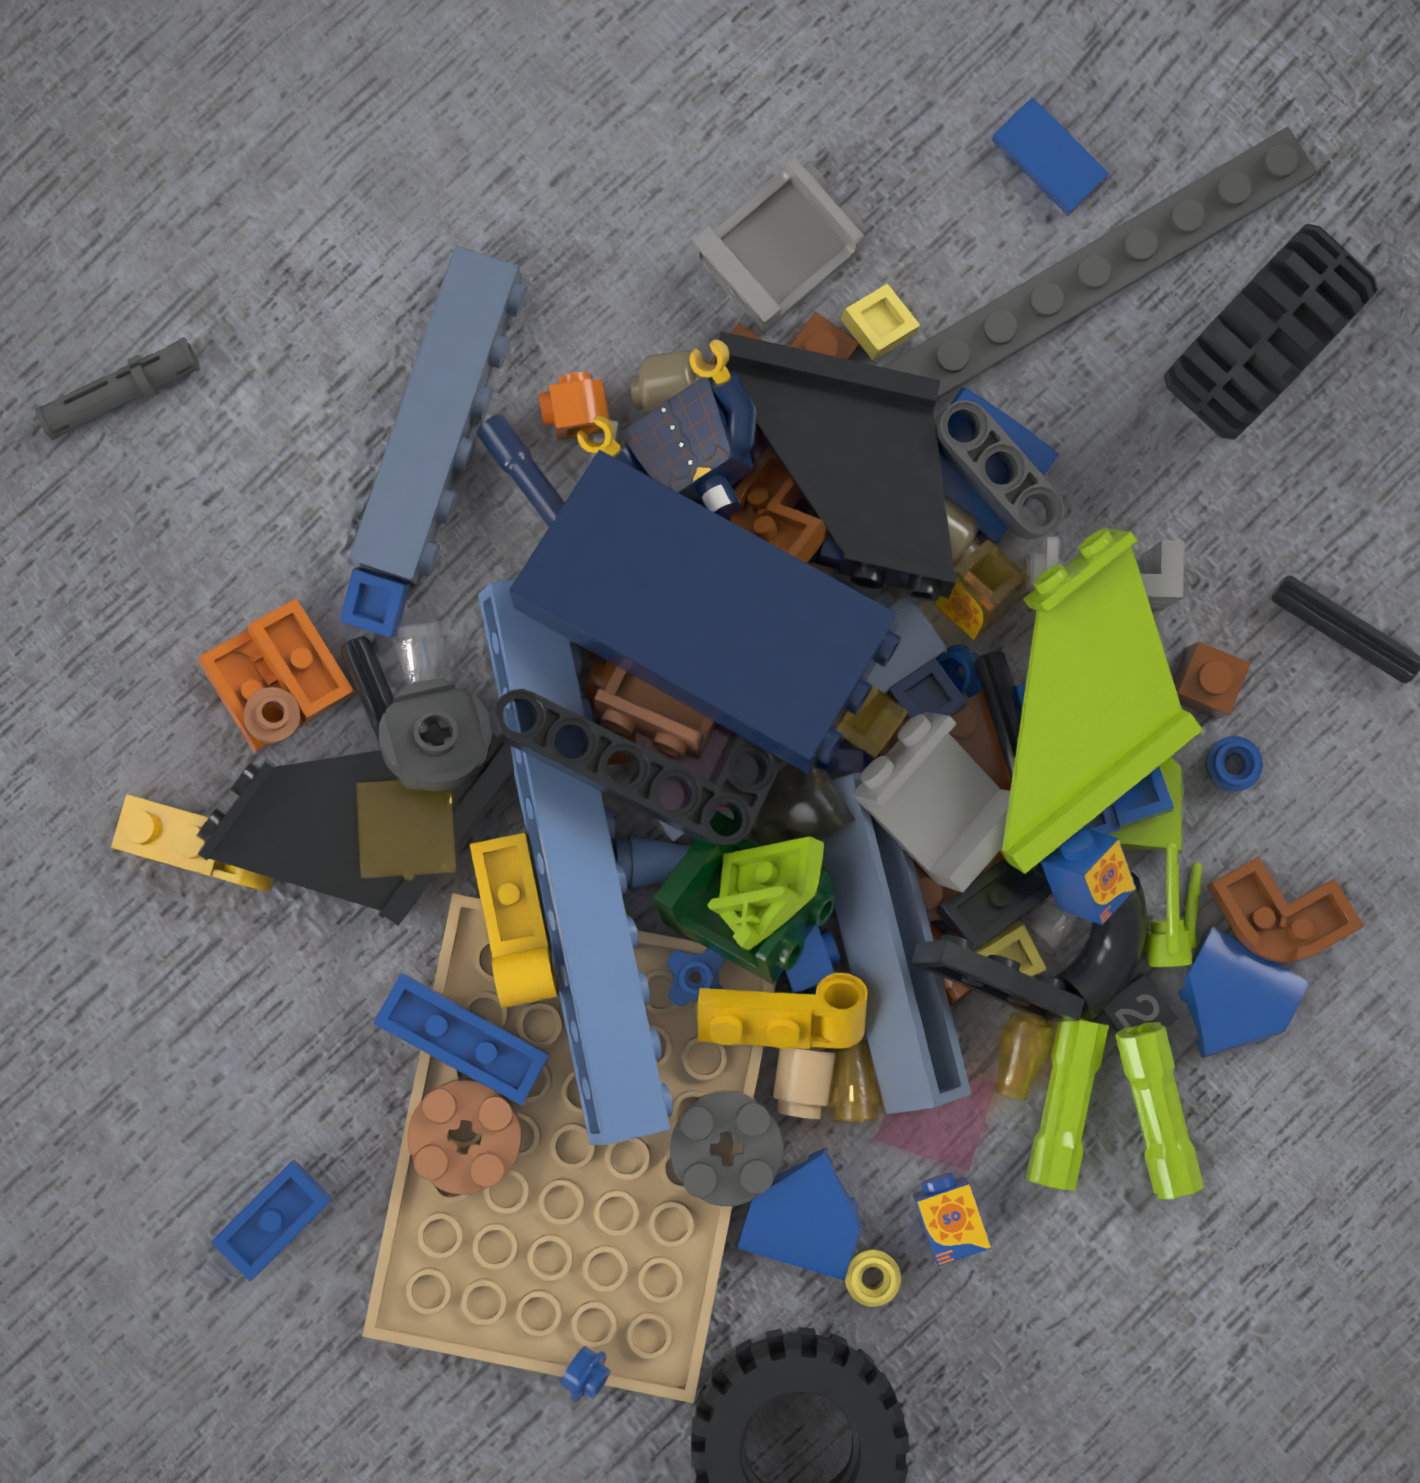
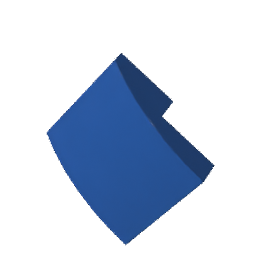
M961 388L950 405L961 400L978 403L1045 476L1059 453L982 397L967 388ZM958 415L949 418L948 432L951 437L958 442H969L973 434L969 421ZM939 452L944 494L976 518L979 524L978 534L988 542L998 544L1008 528ZM989 457L985 465L986 475L996 484H1006L1009 478L1007 464L1000 458Z

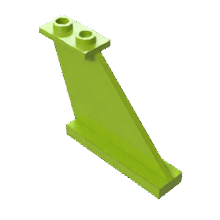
M1102 528L1094 532L1078 546V550L1081 552L1064 567L1062 564H1057L1044 571L1033 583L1036 589L1023 599L1029 608L1037 611L1003 846L1000 849V853L1010 865L1025 874L1203 731L1193 715L1181 708L1132 545L1137 542V539L1131 531L1113 528L1108 531L1107 528Z

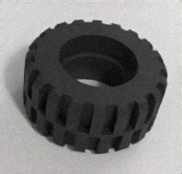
M1305 224L1164 374L1167 389L1220 438L1235 440L1302 373L1378 291L1375 276L1323 228L1317 225Z
M798 1327V1333L782 1334V1328L765 1332V1339L755 1343L748 1339L736 1346V1354L729 1360L722 1358L712 1370V1378L707 1386H702L697 1398L691 1430L692 1468L695 1470L696 1483H766L756 1475L748 1461L745 1450L747 1428L753 1415L761 1406L775 1397L793 1392L814 1393L830 1399L841 1409L851 1427L852 1450L849 1461L843 1470L828 1483H905L908 1473L906 1453L910 1452L909 1435L893 1386L885 1373L880 1372L875 1366L874 1360L861 1348L858 1350L853 1349L843 1337L830 1333L829 1337L817 1335L815 1328Z

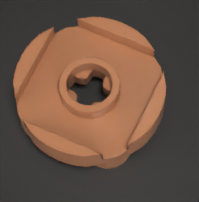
M474 1079L452 1080L429 1092L415 1108L408 1128V1148L417 1173L422 1178L430 1181L435 1187L454 1194L478 1193L498 1184L515 1164L522 1145L521 1120L511 1102L502 1094ZM464 1120L472 1122V1131L481 1134L480 1144H471L468 1152L459 1151L458 1143L450 1140V1130L459 1129Z

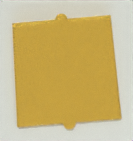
M399 778L397 781L356 783L362 878L403 876L406 880H412L418 874L456 872L451 790H412L402 785Z

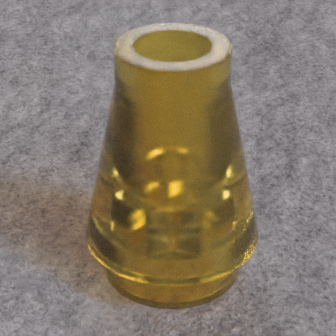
M1009 1014L1007 1024L1000 1026L998 1079L995 1087L997 1093L1016 1100H1027L1029 1090L1055 1042L1050 1037L1053 1028L1050 1023L1024 1014Z
M860 1041L849 1048H835L836 1054L827 1109H833V1122L855 1123L878 1120L877 1107L883 1105L868 1053V1041Z

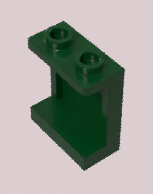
M717 811L711 818L710 825L717 834L725 836L732 830L734 820ZM696 839L653 897L663 923L773 985L783 970L789 971L798 962L803 952L804 940L815 925L821 926L829 918L835 905V893L829 873L821 869L815 896L771 935L750 950L742 948L733 938L735 933L718 913L711 911L707 905L711 899L719 898L723 854L759 846L746 839H742L736 844L720 846L709 845Z

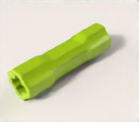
M1083 1019L1079 1021L1057 1022L1050 1055L1053 1066L1040 1130L1033 1138L1025 1178L1027 1181L1046 1187L1076 1191L1084 1151L1082 1135L1094 1076L1101 1067L1109 1025Z
M1161 1022L1143 1023L1124 1028L1117 1032L1115 1036L1124 1073L1130 1082L1146 1147L1144 1155L1153 1192L1157 1194L1158 1199H1176L1181 1196L1195 1194L1204 1185L1195 1148L1189 1139L1174 1077L1175 1065L1166 1028L1161 1025Z

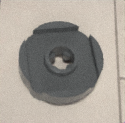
M428 679L410 684L393 697V703L387 708L385 715L383 713L379 723L380 751L387 767L398 776L401 784L407 789L413 791L422 789L427 791L451 790L464 785L473 777L480 775L486 766L492 744L489 712L481 699L472 692L470 696L465 691L455 688V683L442 679ZM431 724H437L441 732L450 731L452 737L446 738L441 746H433L431 743H425L421 739V737L427 735V726Z
M728 1090L716 1091L703 1095L684 1110L672 1132L670 1143L671 1161L676 1175L684 1184L689 1194L709 1204L736 1206L752 1201L771 1187L782 1164L783 1139L777 1121L764 1105L745 1093ZM720 1133H731L733 1142L743 1143V1152L734 1155L733 1163L723 1164L720 1155H712L710 1152V1145L720 1142Z

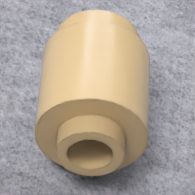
M822 1047L780 1049L773 1098L778 1099L776 1112L800 1118L821 1119L822 1106H828L836 1053L825 1050Z

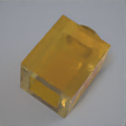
M987 539L954 567V572H958V576L950 597L944 598L939 596V600L935 601L934 605L975 641L1009 611L1029 575Z

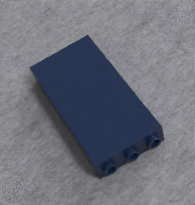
M601 450L597 452L509 589L515 609L809 775L818 760L825 764L830 761L843 737V733L838 731L837 728L847 712L855 716L858 714L872 689V685L866 682L876 663L886 667L901 640V637L895 634L898 613Z

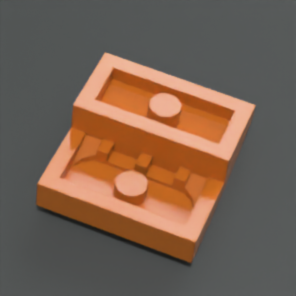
M297 598L248 624L246 631L200 655L198 658V663L255 754L274 744L265 743L254 738L244 723L245 705L248 699L258 690L275 687L290 693L300 708V722L297 729L354 693L352 686ZM266 706L262 710L263 718L270 723L279 722L283 718L282 711L276 706Z

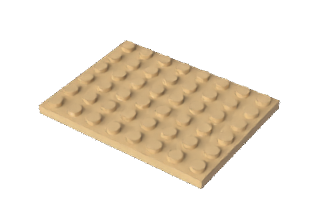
M452 893L433 990L550 1053V1056L523 1105L507 1098L514 1110H516L522 1125L521 1150L513 1167L498 1184L473 1194H454L435 1187L430 1181L422 1178L417 1173L408 1148V1128L415 1108L429 1092L452 1080L473 1078L420 1050L362 1337L563 1377L576 1354L584 1346H587L597 1354L600 1351L606 1354L607 1359L604 1365L611 1369V1373L605 1386L694 1403L732 1206L709 1204L688 1193L672 1165L670 1155L671 1136L684 1110L703 1095L728 1090L745 1093L754 1099L764 1046L720 1045L717 1043L698 1042V1001H689L685 1006H678L670 1000L669 990L673 986V972L667 965L669 956L678 950H682L688 955L702 954L709 948L696 941L637 930L638 946L633 951L638 972H643L649 987L650 999L649 1003L645 1005L649 1027H653L656 1030L660 1040L661 1058L656 1061L660 1082L667 1085L672 1098L673 1113L668 1117L670 1130L607 1145H590L559 991L558 997L502 1008L494 981L493 957L481 899ZM722 956L723 964L718 970L719 984L724 989L775 992L777 980L772 985ZM693 972L690 976L691 981L694 983L700 982L702 978L698 972ZM467 1120L462 1121L459 1129L450 1130V1140L456 1141L458 1143V1150L462 1152H468L471 1144H480L481 1134L473 1132L472 1122ZM720 1133V1142L711 1144L710 1152L712 1155H720L723 1164L733 1163L735 1154L743 1152V1143L733 1142L731 1133Z

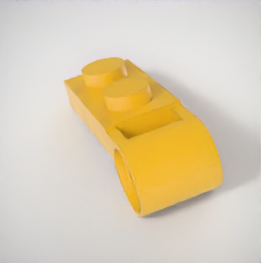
M126 794L111 848L263 891L271 892L274 878L212 859L205 860L198 855V851L204 844V841L196 835L209 817Z
M521 833L470 844L493 957L494 981L501 1007L507 1008L558 997L557 981L527 834Z
M834 973L824 977L817 985L816 995L699 988L698 1042L717 1043L720 1045L770 1046L780 1049H810L811 1047L849 1048L858 1044L865 1034L867 988L861 979L848 973Z

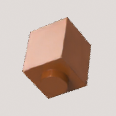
M1201 642L1187 647L1173 678L1180 704L1214 719L1230 715L1251 663Z

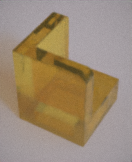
M872 685L870 694L858 714L855 716L847 712L837 730L843 733L844 738L876 758L908 711L892 697Z

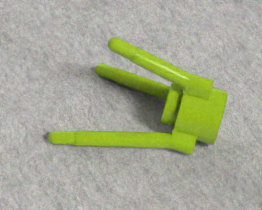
M1169 842L1166 846L1167 919L1151 920V931H1147L1143 952H1147V961L1150 967L1192 964L1191 948H1197L1196 921L1203 868L1199 862L1192 864L1184 919H1180L1178 846L1175 842Z

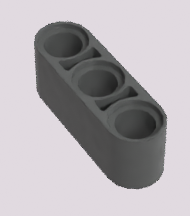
M961 400L949 405L935 418L939 452L1010 532L1019 538L1030 540L1042 537L1058 528L1065 514L1064 501L1059 492L983 407L973 401ZM951 416H962L969 421L973 431L969 442H958L951 437L948 432V421ZM989 457L1000 458L1007 464L1009 478L1006 484H996L986 475L985 465ZM1027 498L1037 499L1045 508L1046 518L1041 527L1031 525L1023 516L1022 509Z

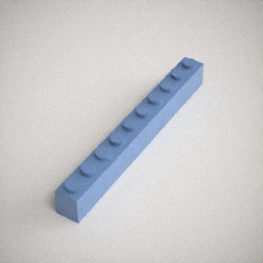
M516 579L490 583L478 594L499 698L511 690L525 689L592 721L590 703L585 696L581 697L577 675L581 672V658L577 645L574 642H570L565 636L514 608L509 589ZM509 702L503 710V721L514 732H526L531 726L532 714L523 703ZM568 727L560 728L556 733L555 747L562 756L574 759L582 752L583 740L576 730ZM510 746L513 770L589 1144L607 1145L670 1130L668 1117L673 1113L672 1098L667 1085L660 1082L656 1061L661 1058V1045L656 1030L653 1027H649L645 1005L649 1003L650 999L649 987L645 975L641 971L638 972L633 950L638 946V934L634 920L631 916H626L622 894L626 892L627 882L621 862L614 859L610 839H613L615 836V822L611 809L608 806H603L600 790Z

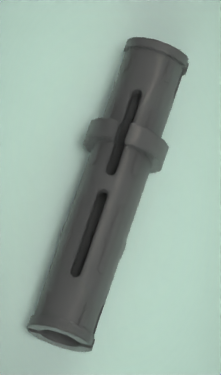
M183 337L143 358L139 355L127 359L128 365L86 384L55 401L35 408L37 418L47 436L49 435L51 440H55L59 436L70 432V430L118 409L128 402L143 396L150 399L158 395L159 388L201 369L191 345Z

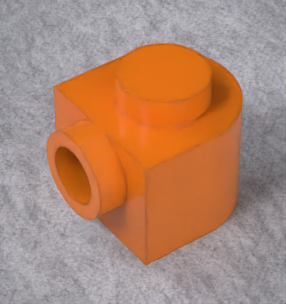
M575 372L563 375L558 378L559 384L548 385V392L538 393L543 425L554 424L557 441L575 438L580 430L587 435L602 432L603 429L593 421L595 416H602L610 420L603 382L591 379L589 372Z

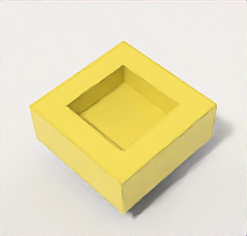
M888 284L845 308L840 319L872 361L914 337L920 327V324Z
M1019 920L975 951L985 957H988V955H1000L1013 959L1021 964L1020 972L1032 977L1047 969L1025 925Z

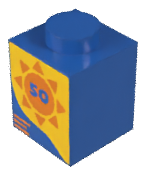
M1085 827L1081 828L1040 861L1058 909L1103 925L1136 889L1119 838Z
M949 1172L921 1182L923 1191L912 1194L931 1253L938 1266L992 1248L972 1187L965 1177L955 1179L953 1172Z

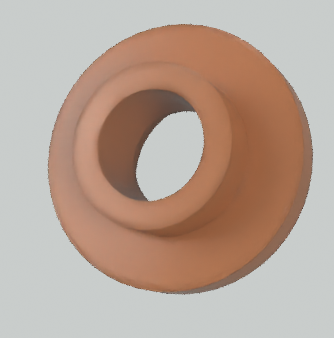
M275 687L263 688L255 692L248 699L244 708V723L249 733L259 741L279 743L291 737L296 731L300 722V708L295 698L287 691ZM266 706H276L282 711L283 718L279 722L270 723L263 718L262 710Z

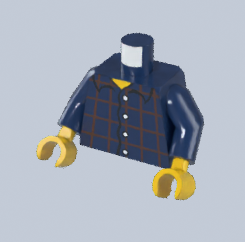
M713 340L710 343V347L717 357V365L706 363L702 358V353L695 348L690 354L689 362L693 371L702 378L620 432L624 442L618 444L613 439L614 427L610 420L602 416H595L593 421L605 432V441L600 443L593 442L581 430L578 432L577 437L579 444L587 452L597 453L601 450L700 505L703 504L705 508L721 517L728 519L741 508V504L731 485L748 475L753 469L750 451L754 447L757 409L736 372H728L725 366L729 360L728 347L720 340Z

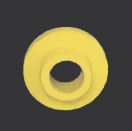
M868 1249L857 1253L851 1259L845 1277V1284L849 1294L858 1303L869 1307H877L888 1303L895 1297L900 1288L901 1273L896 1261L889 1254L877 1249ZM871 1267L878 1268L883 1273L882 1281L874 1287L867 1286L862 1282L864 1271Z

